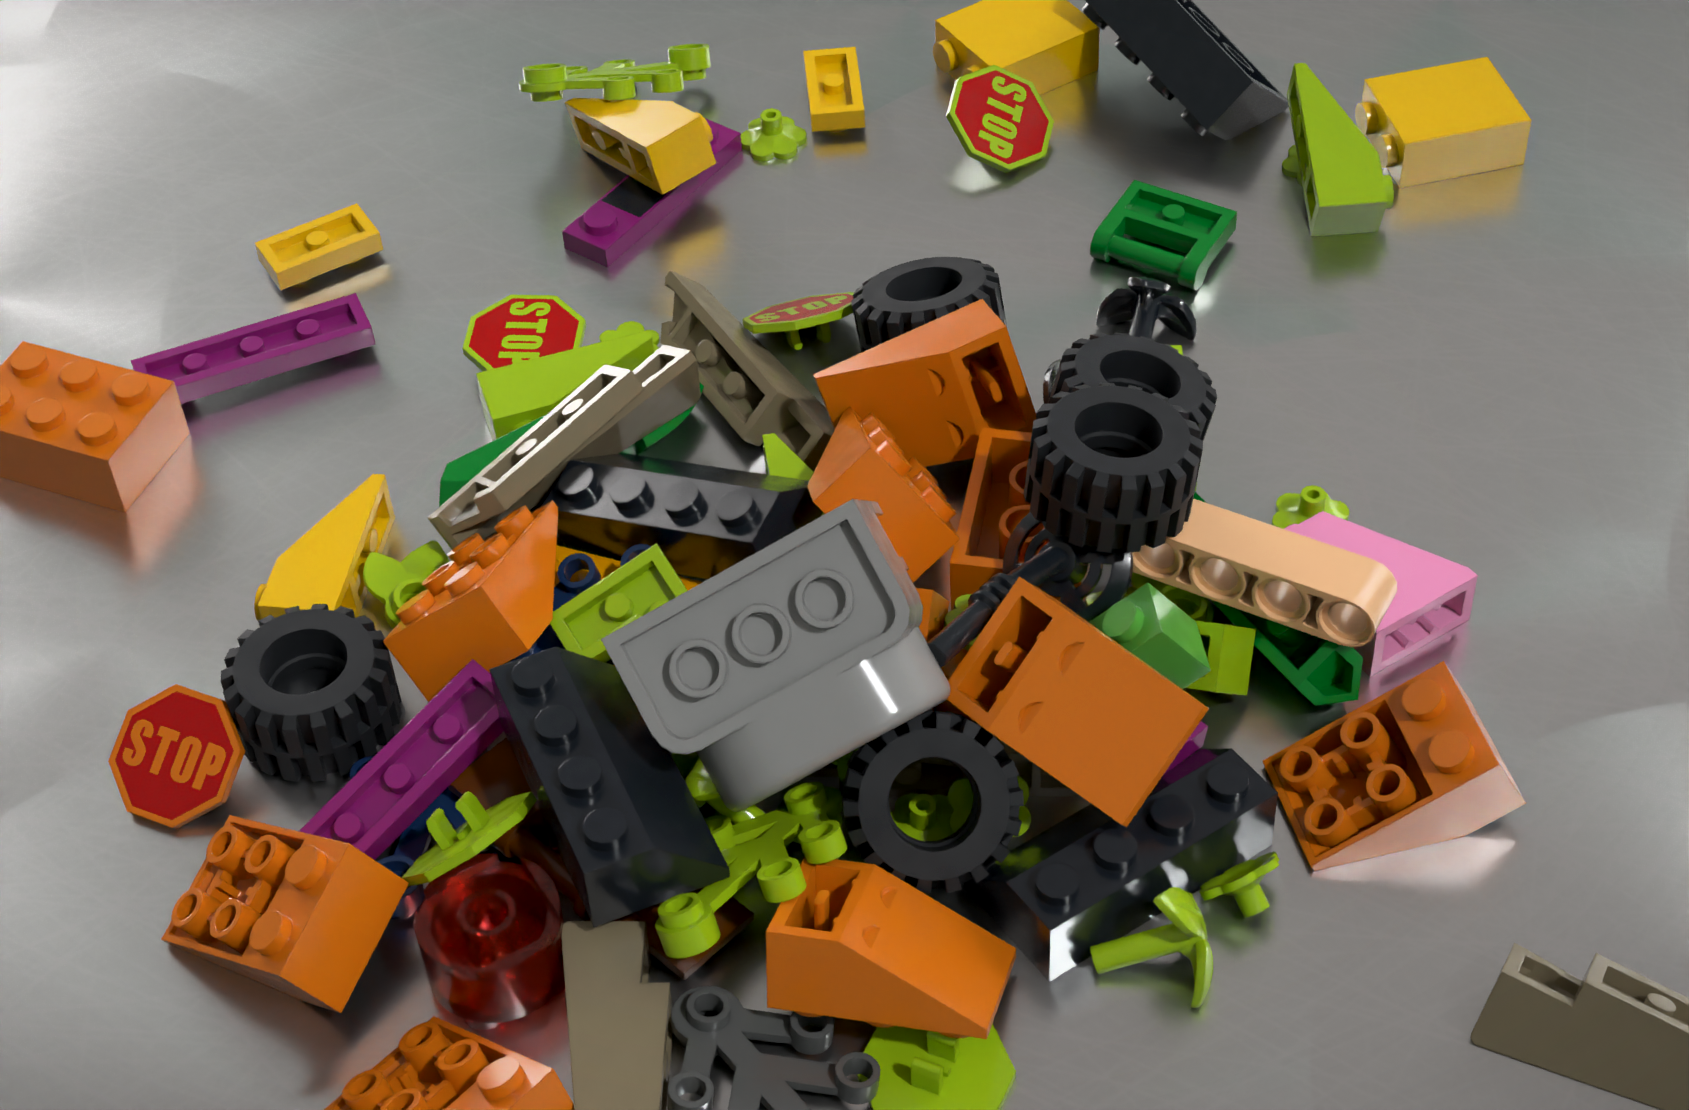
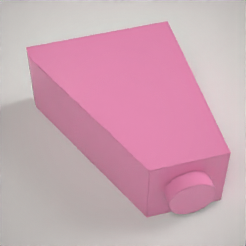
M1324 511L1300 524H1292L1284 528L1285 530L1371 558L1386 566L1395 577L1397 593L1373 638L1364 646L1354 647L1363 657L1362 670L1370 677L1470 619L1478 575L1469 567Z

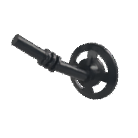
M1029 512L1018 523L1008 540L1003 558V573L993 575L979 590L971 594L968 599V607L928 641L927 645L939 666L943 667L982 632L1019 577L1039 587L1049 595L1060 597L1062 604L1090 622L1115 603L1124 599L1133 573L1132 552L1126 553L1122 549H1112V552L1108 553L1096 551L1097 547L1084 545L1083 547L1068 543V537L1064 535L1055 536L1045 529L1046 522L1036 520L1031 512ZM1042 523L1044 529L1032 539L1027 547L1024 563H1018L1020 551L1026 538ZM1049 539L1050 542L1047 543V544H1045V545L1041 548V550L1039 551V549H1040V547L1043 545V543L1046 542V541ZM1088 564H1090L1087 577L1085 578L1083 583L1076 588L1074 585L1079 583L1085 577L1088 569ZM1103 564L1112 565L1105 589L1092 604L1086 606L1083 599L1097 586L1102 575Z

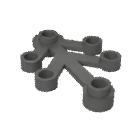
M699 986L681 994L672 1007V1030L686 1051L681 1072L675 1075L669 1082L667 1108L668 1110L713 1109L714 1086L710 1080V1074L715 1056L720 1055L735 1072L728 1110H759L760 1102L767 1110H811L793 1089L836 1095L849 1104H865L870 1102L878 1092L880 1066L872 1056L862 1052L847 1053L836 1064L760 1053L748 1039L792 1044L801 1053L809 1055L820 1054L826 1051L832 1044L834 1017H805L794 1011L791 1015L746 1009L743 1008L739 999L726 989L716 986ZM813 1025L819 1027L821 1031L807 1032L802 1027ZM861 1074L867 1077L868 1080L854 1082L846 1076ZM686 1093H694L702 1098L697 1101H685L680 1096Z

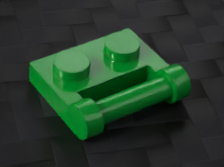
M1134 180L1095 231L1090 245V255L1105 262L1115 258L1177 278L1180 286L1196 291L1201 287L1207 269L1236 230L1237 211ZM1127 234L1140 240L1149 241L1164 247H1168L1186 253L1187 255L1186 257L1131 239L1124 238L1123 235Z

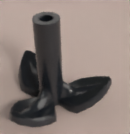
M1128 278L1127 285L1130 289L1117 288L1105 297L1097 311L1096 325L1098 326L1117 324L1132 319L1129 329L1130 336H1143L1152 339L1157 319L1187 339L1194 340L1197 333L1196 319L1188 305L1178 297L1163 295L1169 291L1171 286L1153 278Z

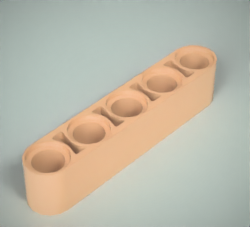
M1193 499L1188 522H1184L1183 530L1176 537L1166 536L1165 544L1155 548L1144 545L1141 546L1140 552H1132L1134 573L1348 647L1364 646L1371 641L1397 593V581L1392 572L1386 566L1371 558Z

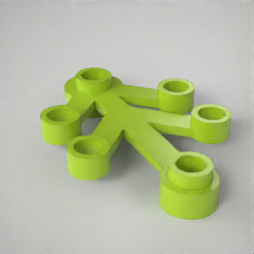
M708 44L675 45L667 48L668 61L635 66V60H611L604 62V65L589 72L587 66L566 67V64L561 63L530 65L523 67L524 80L519 81V91L531 93V101L534 102L561 100L564 98L563 90L603 89L604 100L631 99L636 97L635 82H651L653 93L678 92L684 90L683 81L706 78V68L711 67L710 48Z
M807 782L790 789L784 795V801L776 810L732 825L730 818L726 815H715L705 818L704 820L729 867L730 877L705 886L698 894L682 893L673 896L659 906V918L656 921L655 928L665 954L670 958H687L711 948L721 936L714 912L756 874L767 902H785L800 895L806 889L807 884L799 861L788 856L786 846L792 841L800 843L806 861L811 864L827 863L843 855L847 850V844L841 829L843 823L840 813L843 809L841 792L833 787H824L820 782Z

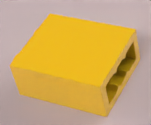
M982 0L935 20L936 43L933 45V56L939 69L944 73H948L955 80L958 77L996 65L1031 81L1039 95H1042L1098 70L1100 28L1068 0Z
M1488 57L1364 79L1362 102L1358 103L1355 108L1357 127L1364 135H1367L1371 144L1379 153L1381 167L1388 169L1399 188L1524 165L1532 120Z

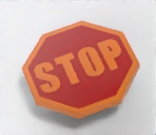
M175 684L127 711L108 762L127 812L178 829L226 803L245 754V749L226 701Z

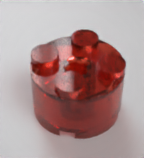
M478 854L429 882L424 889L425 900L419 912L415 911L414 931L433 995L445 1009L463 1018L469 1027L476 1030H490L502 1022L512 1021L531 1014L545 1005L553 996L565 990L561 938L564 918L559 893L552 878L544 869L536 863L520 858L522 864L520 865L511 862H499L498 854Z

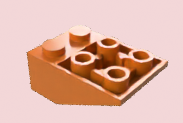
M983 299L813 374L834 430L843 412L849 406L862 419L872 412L897 439L895 442L904 452L903 457L908 461L914 456L924 467L975 458L982 427L1032 433L1033 421L1036 420V412L1007 327Z
M849 406L843 412L807 488L812 501L825 514L852 499L878 502L883 515L877 518L896 553L905 560L909 568L907 573L914 583L960 540L950 522V519L957 513L946 501L947 496L937 486L939 483L934 476L914 456L908 461L903 457L904 452L895 442L897 440L895 436L872 412L862 419Z
M553 500L533 512H530L526 505L519 507L499 521L494 527L497 533L483 540L479 533H475L460 542L447 554L451 561L435 570L422 582L426 590L408 600L396 611V615L401 621L383 640V643L428 702L472 659L490 672L489 669L503 665L529 651L552 621L558 506Z
M1021 577L1017 579L948 679L951 688L947 699L949 702L995 737L1125 827L1129 825L1209 710L1203 703L1060 601Z
M1444 661L1262 761L1275 790L1278 792V797L1307 860L1314 871L1465 837L1526 804L1471 700Z
M229 815L223 828L218 830L210 840L206 850V859L190 888L177 900L172 911L171 922L161 940L298 1000L342 1013L409 882L350 843Z
M804 857L800 867L807 884L806 889L797 897L780 903L766 930L767 1008L794 1011L805 1017L829 1016L864 1021L880 1028L898 1026L933 1031L950 1038L975 1037L987 1039L1016 959L1015 947L876 864L839 859L822 864H811Z
M433 1016L429 1021L407 1031L400 1039L398 1047L371 1070L364 1071L353 1077L343 1088L342 1094L324 1110H574V1104L553 1068Z

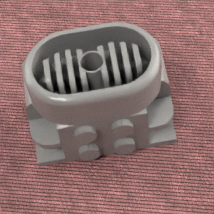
M852 499L601 639L655 740L660 746L673 753L690 754L697 752L724 805L733 812H741L864 744L943 703L950 695V684L919 629L923 614V605L919 593L907 573L909 568L903 557L898 556L877 518L883 515L878 502Z

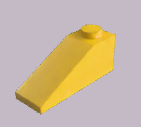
M572 98L565 102L581 149L662 195L716 164L710 142L713 140V134L706 119L700 113H694L673 101Z
M372 474L276 559L267 583H262L256 592L254 611L257 621L269 615H272L274 618L286 614L285 609L299 606L300 610L311 609L313 604H327L328 609L332 611L343 606L353 609L355 618L359 617L368 593L363 580L365 562L371 552L382 554L395 520L384 474Z

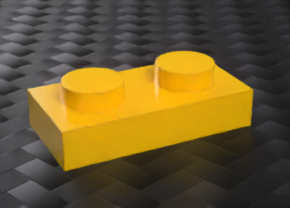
M856 47L803 51L812 132H839L852 128H864L865 111Z
M357 203L255 242L259 261L280 290L305 283L313 277L346 264L355 263L366 256L383 250L380 232Z

